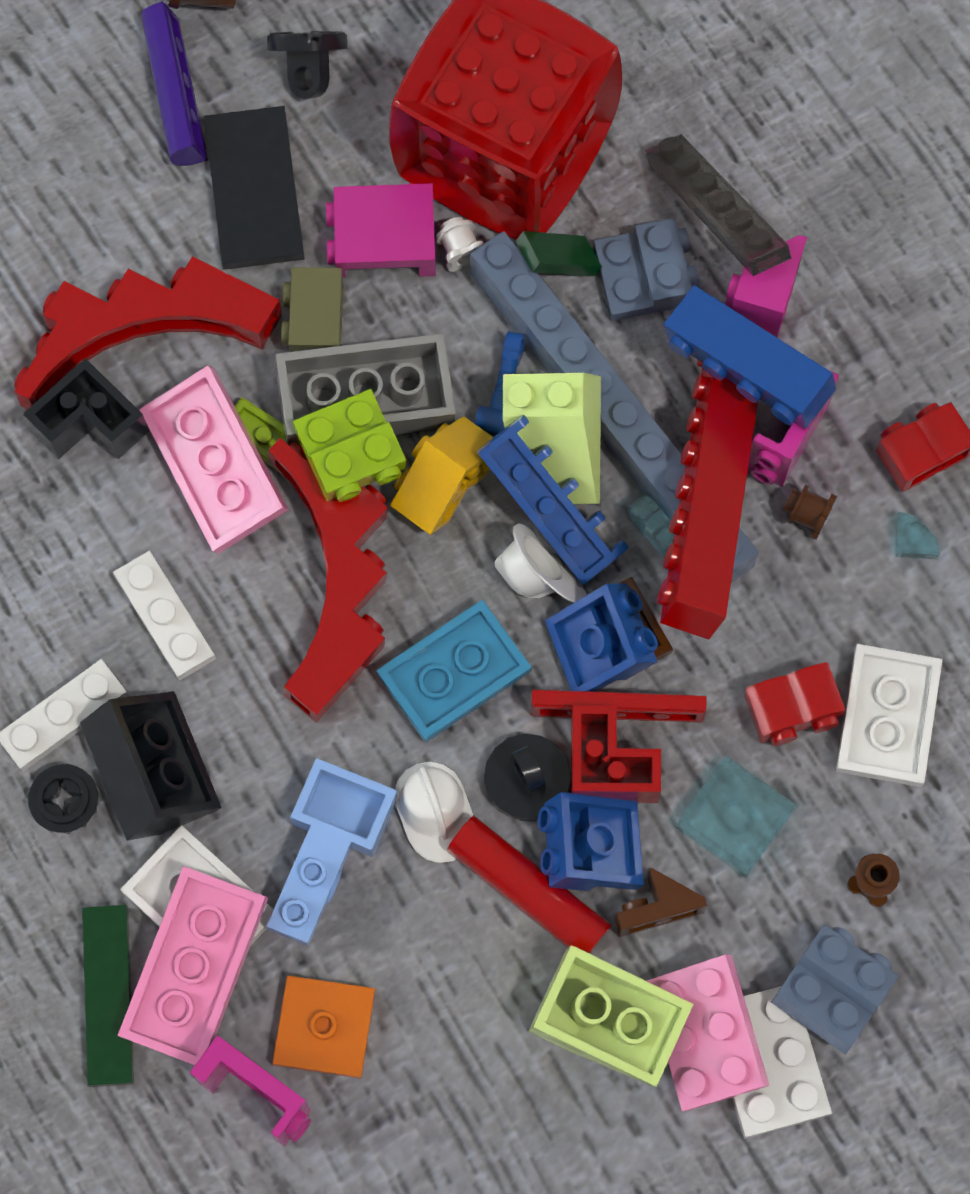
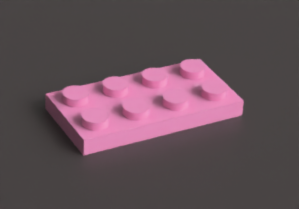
M209 365L139 409L213 552L221 553L289 510L213 367Z
M183 866L118 1036L195 1065L217 1035L268 897Z

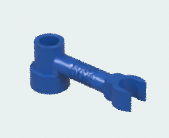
M510 331L506 334L502 362L490 406L480 405L476 414L475 425L485 432L498 434L504 429L503 374H516L517 366L520 364L525 349L524 334Z

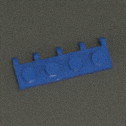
M523 414L476 452L578 580L584 585L622 555L629 547L624 540L617 542L610 549L605 545L594 531V528L605 519L602 512L599 510L585 519L567 497L579 486V483L575 478H571L559 487L541 464L553 453V450L547 444L533 454L517 434L529 423V420Z

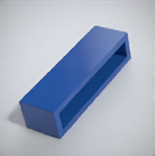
M695 285L663 324L669 339L668 345L673 351L686 359L690 355L703 363V369L712 377L720 381L724 377L737 385L736 389L751 402L763 401L772 407L771 412L787 425H792L795 422L804 429H807L836 391L832 372Z

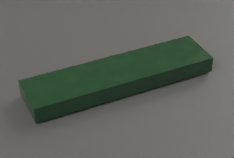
M128 906L82 908L87 1086L134 1084L133 1041L118 1036L131 1002Z

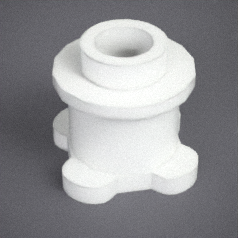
M455 217L444 222L440 226L439 233L436 235V241L444 246L447 253L446 259L448 263L446 266L450 272L469 265L470 253L484 245L483 241H477L473 233L474 223L471 220H463L462 217Z

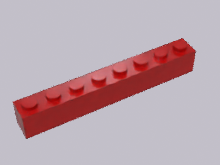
M697 359V366L702 367L703 363ZM702 367L701 374L695 381L691 395L693 399H696V406L692 409L686 425V431L691 432V436L684 447L680 461L682 465H685V473L679 479L675 491V498L679 499L680 503L670 522L669 533L674 534V539L664 558L663 567L668 569V575L661 585L657 603L663 605L660 618L661 624L709 640L725 620L727 614L758 402L754 403L746 399L736 389L737 385L724 377L720 381L712 377Z

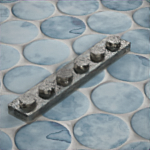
M682 134L665 138L658 145L645 150L649 165L752 276L791 259L788 244Z

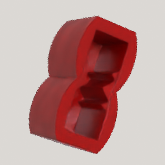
M952 402L940 407L937 403L930 404L917 413V421L905 426L902 422H897L880 434L882 439L879 441L875 451L901 492L921 484L935 474L952 467L970 456V430Z
M828 662L812 665L788 675L759 682L747 687L744 693L760 742L772 741L773 746L784 745L798 738L797 732L813 728L814 733L830 730L839 725L837 719L842 718L845 713V707Z

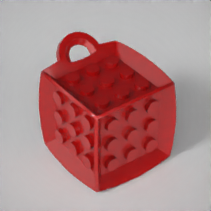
M453 0L438 19L417 52L392 102L389 117V144L399 176L410 184L433 183V199L495 232L501 233L504 231L512 239L517 240L523 231L547 233L585 178L615 117L622 90V63L618 46L585 23L544 0Z

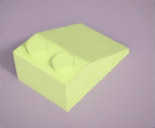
M588 373L503 374L504 428L524 414L529 423L517 434L533 454L547 444L553 450V453L541 464L559 487L571 478H575L579 483V486L567 496L573 504H600L601 376Z
M571 945L565 951L528 1032L576 1055L657 1087L694 1004Z

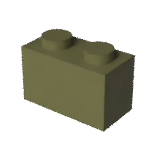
M292 267L291 282H284L283 306L290 307V319L282 320L281 327L282 345L289 346L290 352L342 345L344 289L342 268Z

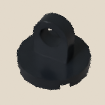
M311 31V33L275 32L267 35V50L287 51L289 87L298 98L302 99L317 98L326 92L330 79L329 50L348 49L347 34L342 31ZM307 68L313 74L311 88H308L304 82V72Z
M521 734L507 738L494 748L486 762L484 784L488 798L499 812L520 821L532 822L538 820L539 811L546 801L560 792H569L571 771L567 757L555 743L543 736Z

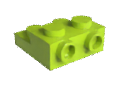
M372 389L292 421V426L326 501L337 498L339 502L349 500L362 492L361 487L377 481L378 485L390 483L402 475L400 471L405 469L407 461L390 423L386 422Z

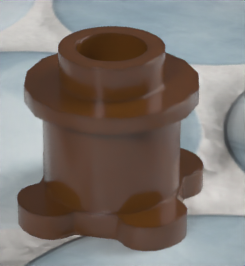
M805 484L802 492L793 489L783 512L790 514L787 523L791 524L794 521L813 530L811 538L817 540L837 496L831 494L829 500L809 491V486Z
M881 853L866 855L858 863L855 876L849 878L847 887L852 894H861L869 899L873 907H881L886 904L888 900L887 895L891 894L900 880L899 869L889 856ZM876 871L880 873L883 882L874 881L870 876V872Z

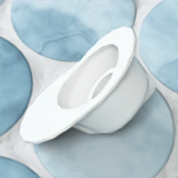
M520 523L513 527L515 540L496 558L494 564L495 568L515 592L528 598H541L557 592L563 598L573 603L586 596L582 583L574 573L544 546L532 530Z
M435 762L418 763L405 770L398 779L395 788L398 794L396 808L405 833L415 852L424 859L437 863L454 861L456 858L447 852V847L462 826L473 816L466 793L456 773L444 764Z

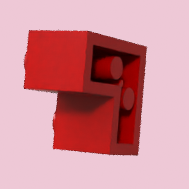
M572 705L571 793L637 801V803H658L661 795V749L617 748V705Z

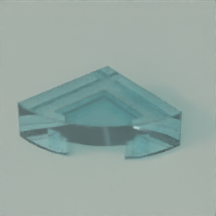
M898 512L896 516L895 557L938 559L940 548L935 535L917 517Z

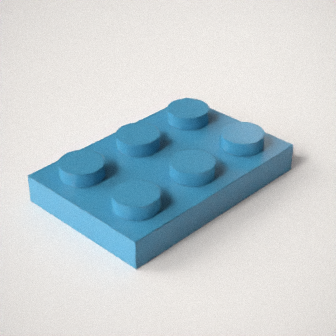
M482 599L377 669L376 674L420 737L427 743L532 672V667Z

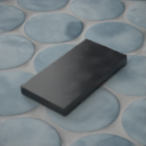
M285 106L205 115L204 120L223 270L305 260Z

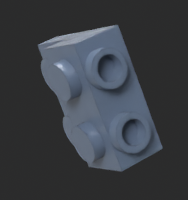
M675 218L635 225L633 233L594 240L593 248L602 266L599 273L611 321L676 309L694 285L699 288L695 265L687 266L684 253L690 252L686 228L678 229Z
M824 924L771 1003L846 1055L899 975L891 971L892 965L883 955L878 953H870L868 955L855 946L854 937L847 930L840 927L831 929Z

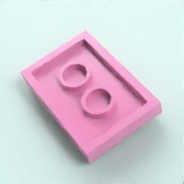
M725 954L647 980V982L694 1004L668 1060L682 1112L691 1111L769 1086L732 955Z

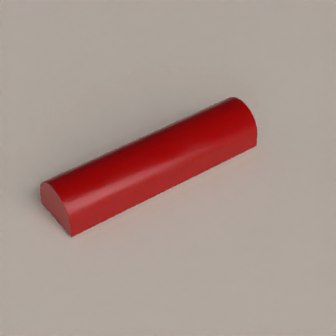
M474 815L462 826L447 847L449 854L567 948L572 945L590 954L612 927V924L568 889L549 887V875L543 874L539 866Z

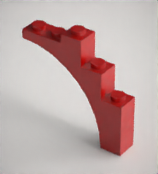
M193 256L185 268L181 266L176 271L171 281V289L128 268L121 280L116 279L112 283L107 294L108 302L63 281L58 291H52L43 305V317L48 330L51 332H46L40 338L36 347V357L29 368L24 367L19 372L14 383V393L20 406L28 410L85 358L90 360L106 349L135 338L166 332H203L234 338L263 349L282 317L280 300Z
M279 438L269 449V462L293 486L309 511L321 541L326 569V598L318 630L304 660L284 686V696L317 723L381 652L385 645V637L381 635L384 629L369 615L364 614L360 617L358 613L386 583L387 572L383 570L385 567L384 562L371 550L366 549L362 552L360 548L387 519L388 507L385 505L387 502L386 498L369 484L366 487H361L362 492L349 500L339 502L337 498L326 501L303 448L294 442L289 446Z

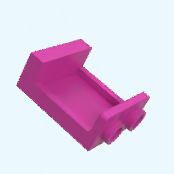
M433 183L333 187L334 202H326L327 227H334L335 240H327L328 265H336V268H342L343 278H346L345 270L400 267H419V277L436 276Z
M832 372L833 375H834V380H835V385H836V384H837V381H838V378H839V375L836 374V373H834V372ZM832 396L807 429L794 422L781 443H776L761 434H756L752 442L748 470L751 471V475L755 479L767 485H773L774 483L783 488L828 409Z
M217 1035L189 1073L201 1086L213 1094L230 1072L285 1113L271 1132L276 1141L283 1146L290 1139L296 1143L312 1122L308 1115L311 1109L307 1101Z

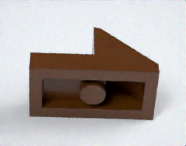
M648 868L647 879L654 903L648 904L647 898H642L623 904V911L616 913L615 924L619 937H624L704 914L707 904L705 897L657 870Z

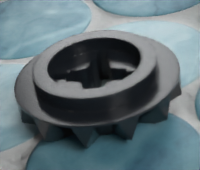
M60 764L49 767L36 777L29 790L28 805L33 818L40 826L51 833L70 834L74 830L86 827L93 814L97 813L99 793L94 780L86 771L74 765ZM61 783H63L70 796L80 797L76 798L75 801L69 802V810H67L66 816L58 804L47 803L59 798Z

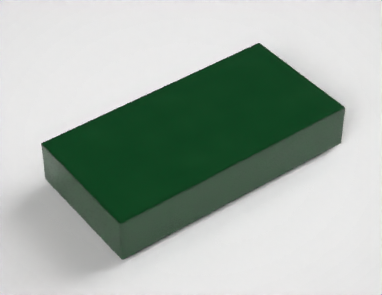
M523 231L516 240L533 273L595 276L602 268L587 238L582 235Z

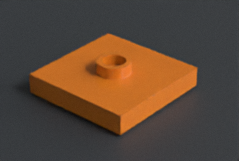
M287 975L273 1066L362 1079L376 992L375 988Z

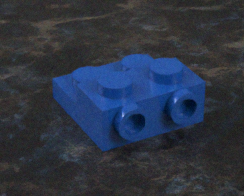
M627 583L605 584L545 620L571 691L597 692L616 680H627L658 662L654 654L658 647L656 636L649 628L644 627L638 612L642 609V600L634 589L628 587Z
M560 792L544 803L538 814V828L541 832L546 833L547 848L541 855L540 867L543 874L549 875V887L589 891L596 886L636 890L644 885L637 801Z

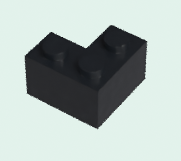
M86 358L23 413L30 432L58 459L89 432L117 459H120L149 432L143 414Z

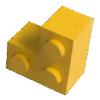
M464 416L450 425L444 423L431 437L425 435L412 452L415 461L411 468H407L394 485V489L398 492L390 506L429 535L439 530L451 520L466 491L484 479L488 474L490 468L476 451L493 437Z

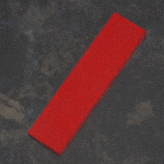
M532 690L531 715L533 717L571 718L572 705H617V720L701 723L706 714L707 696Z

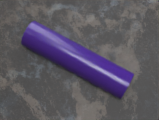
M162 1L145 8L141 13V19L170 161L175 165L189 166L207 161L206 158L208 157L179 18Z

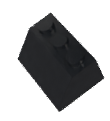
M174 691L109 699L80 722L127 841L161 835L222 808Z

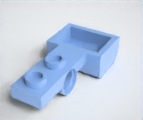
M316 758L290 816L293 826L308 832L266 926L267 930L309 946L324 909L331 901L338 886L342 868L350 849L371 857L374 856L395 807L398 795L397 790Z

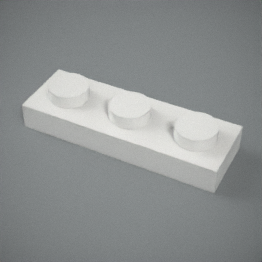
M150 550L113 572L119 585L179 681L216 660L215 654Z
M100 659L0 731V743L20 770L25 772L82 730L80 722L109 699L128 697V694L104 661Z

